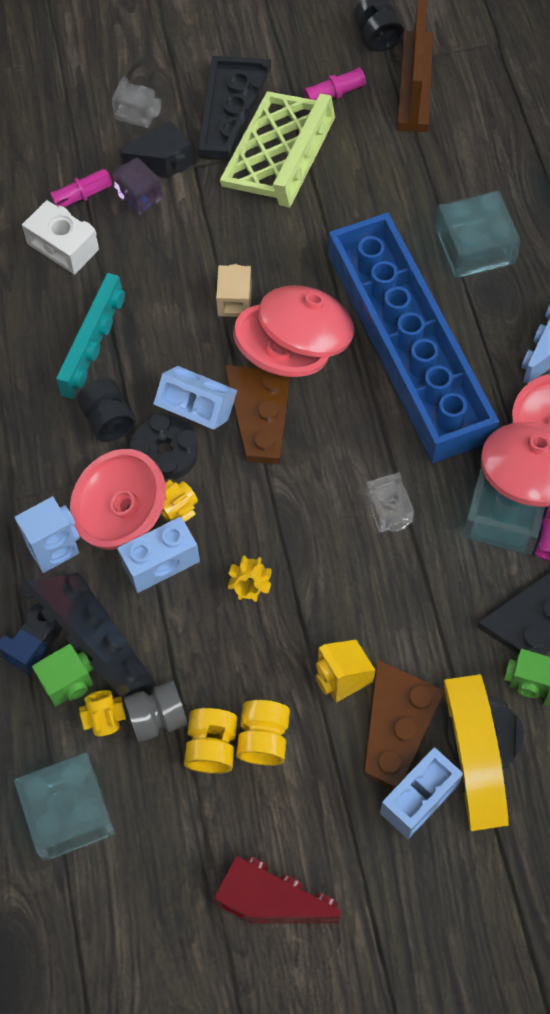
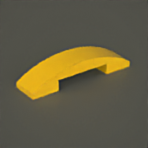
M479 674L445 679L443 682L449 716L453 720L461 771L463 773L465 788L463 795L470 831L509 826L500 753L482 676Z

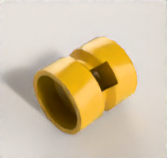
M251 700L243 703L241 727L246 731L238 736L236 757L247 763L257 765H280L284 763L287 740L281 735L288 729L290 708L281 703L267 700Z
M200 708L192 710L189 715L188 735L192 740L186 743L184 766L203 773H227L232 771L234 747L229 742L235 740L237 716L221 709Z

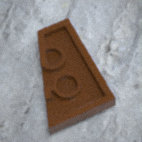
M225 365L229 387L238 390L233 406L236 412L246 462L280 465L291 377L274 375L260 368Z
M378 660L365 777L392 790L402 782L408 773L445 690Z

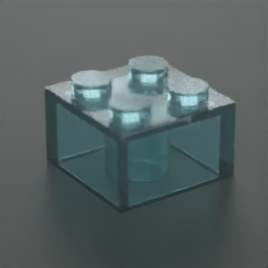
M499 190L438 205L435 229L455 278L516 263L521 240Z
M481 466L463 538L532 555L538 539L545 507L529 506L505 497L488 482Z
M87 752L14 779L35 850L43 861L116 834L94 766Z

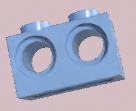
M176 366L162 373L154 405L214 430L228 421L238 390Z
M53 496L14 517L26 546L42 573L79 554L76 541L80 539V536L74 526L75 521L66 505L59 507Z
M434 747L385 798L381 805L380 814L402 835L409 839L458 787L463 773Z

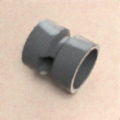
M173 680L153 687L152 695L142 691L124 697L138 743L158 736L160 728L170 733L188 726Z

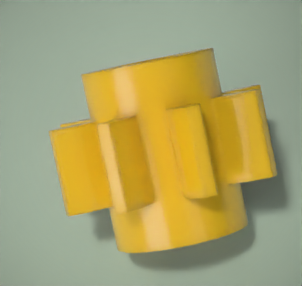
M171 480L165 483V502L161 515L168 522L182 517L183 521L186 522L195 515L193 511L195 507L193 505L198 502V499L190 486L184 481L179 484L173 483Z
M242 556L240 566L231 564L228 574L232 578L229 580L228 589H235L239 600L245 598L257 602L260 591L269 593L271 583L268 580L271 577L272 569L264 568V565L261 563L262 558L247 559L246 556Z
M101 690L85 697L86 706L79 707L83 730L92 728L95 736H106L120 729L119 721L126 719L121 696L113 698L111 691Z

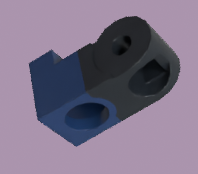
M40 603L33 605L29 609L27 622L24 623L13 639L6 635L0 639V657L29 676L34 671L32 666L43 659L62 631V626L57 621L50 623L41 613L44 607Z

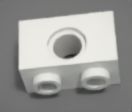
M48 200L22 224L28 245L74 275L99 250L96 231L88 222L79 221L66 208L62 206L57 207Z

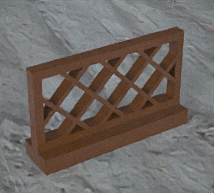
M417 0L414 31H404L397 131L428 132L433 32H425L427 0Z

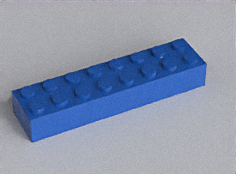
M389 213L329 232L328 256L432 464L484 445L488 437L498 429L499 420Z

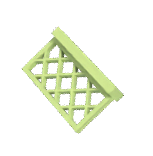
M267 91L220 178L221 186L277 198L280 206L291 207L335 119L331 95L320 94L317 100ZM272 103L284 106V108L271 114L268 112ZM303 109L311 110L308 115L299 119L294 114ZM290 116L292 122L277 127L275 121ZM268 124L271 125L273 130L259 136L256 132L259 128ZM296 129L299 131L297 137L285 141L282 136ZM278 137L281 144L266 150L263 143ZM259 146L260 153L249 158L245 157L244 154L247 150ZM286 151L288 154L287 158L274 164L271 157ZM264 160L268 162V167L255 173L251 166ZM243 169H247L250 174L241 179L232 178L234 173ZM272 174L275 175L276 179L272 186L260 184L259 180Z

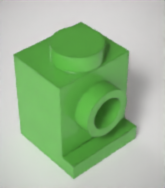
M521 649L517 660H509L504 680L509 681V687L516 689L524 697L538 698L540 696L545 698L543 705L550 707V657Z

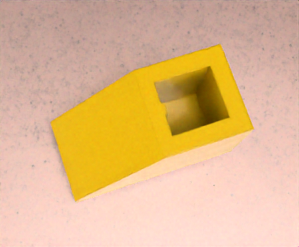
M357 640L324 644L318 648V662L316 663L318 674L315 675V678L322 692L325 695L330 693L336 703L374 682L375 669Z

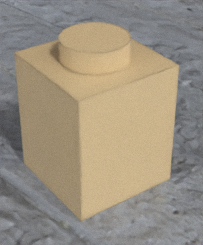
M237 264L218 266L216 296L218 316L238 317L244 310L251 307V266Z

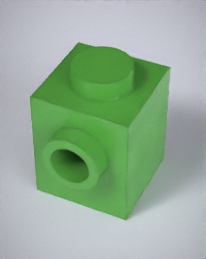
M71 644L32 666L37 678L55 707L68 699L73 701L82 697L88 691V687L93 685L89 672L94 669L90 665L89 659L83 651L77 654Z

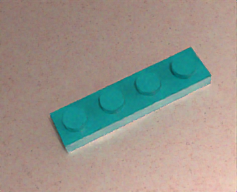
M107 273L58 373L56 380L61 396L74 399L78 388L82 389L87 380V369L91 361L95 362L99 355L100 342L103 336L108 335L111 330L114 312L123 305L125 292L122 290L120 277Z

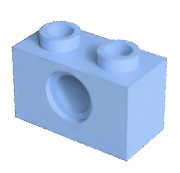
M182 517L117 548L122 566L137 593L200 562L197 543Z

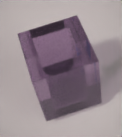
M137 157L127 164L121 165L117 171L112 173L116 194L138 215L163 199L160 178Z

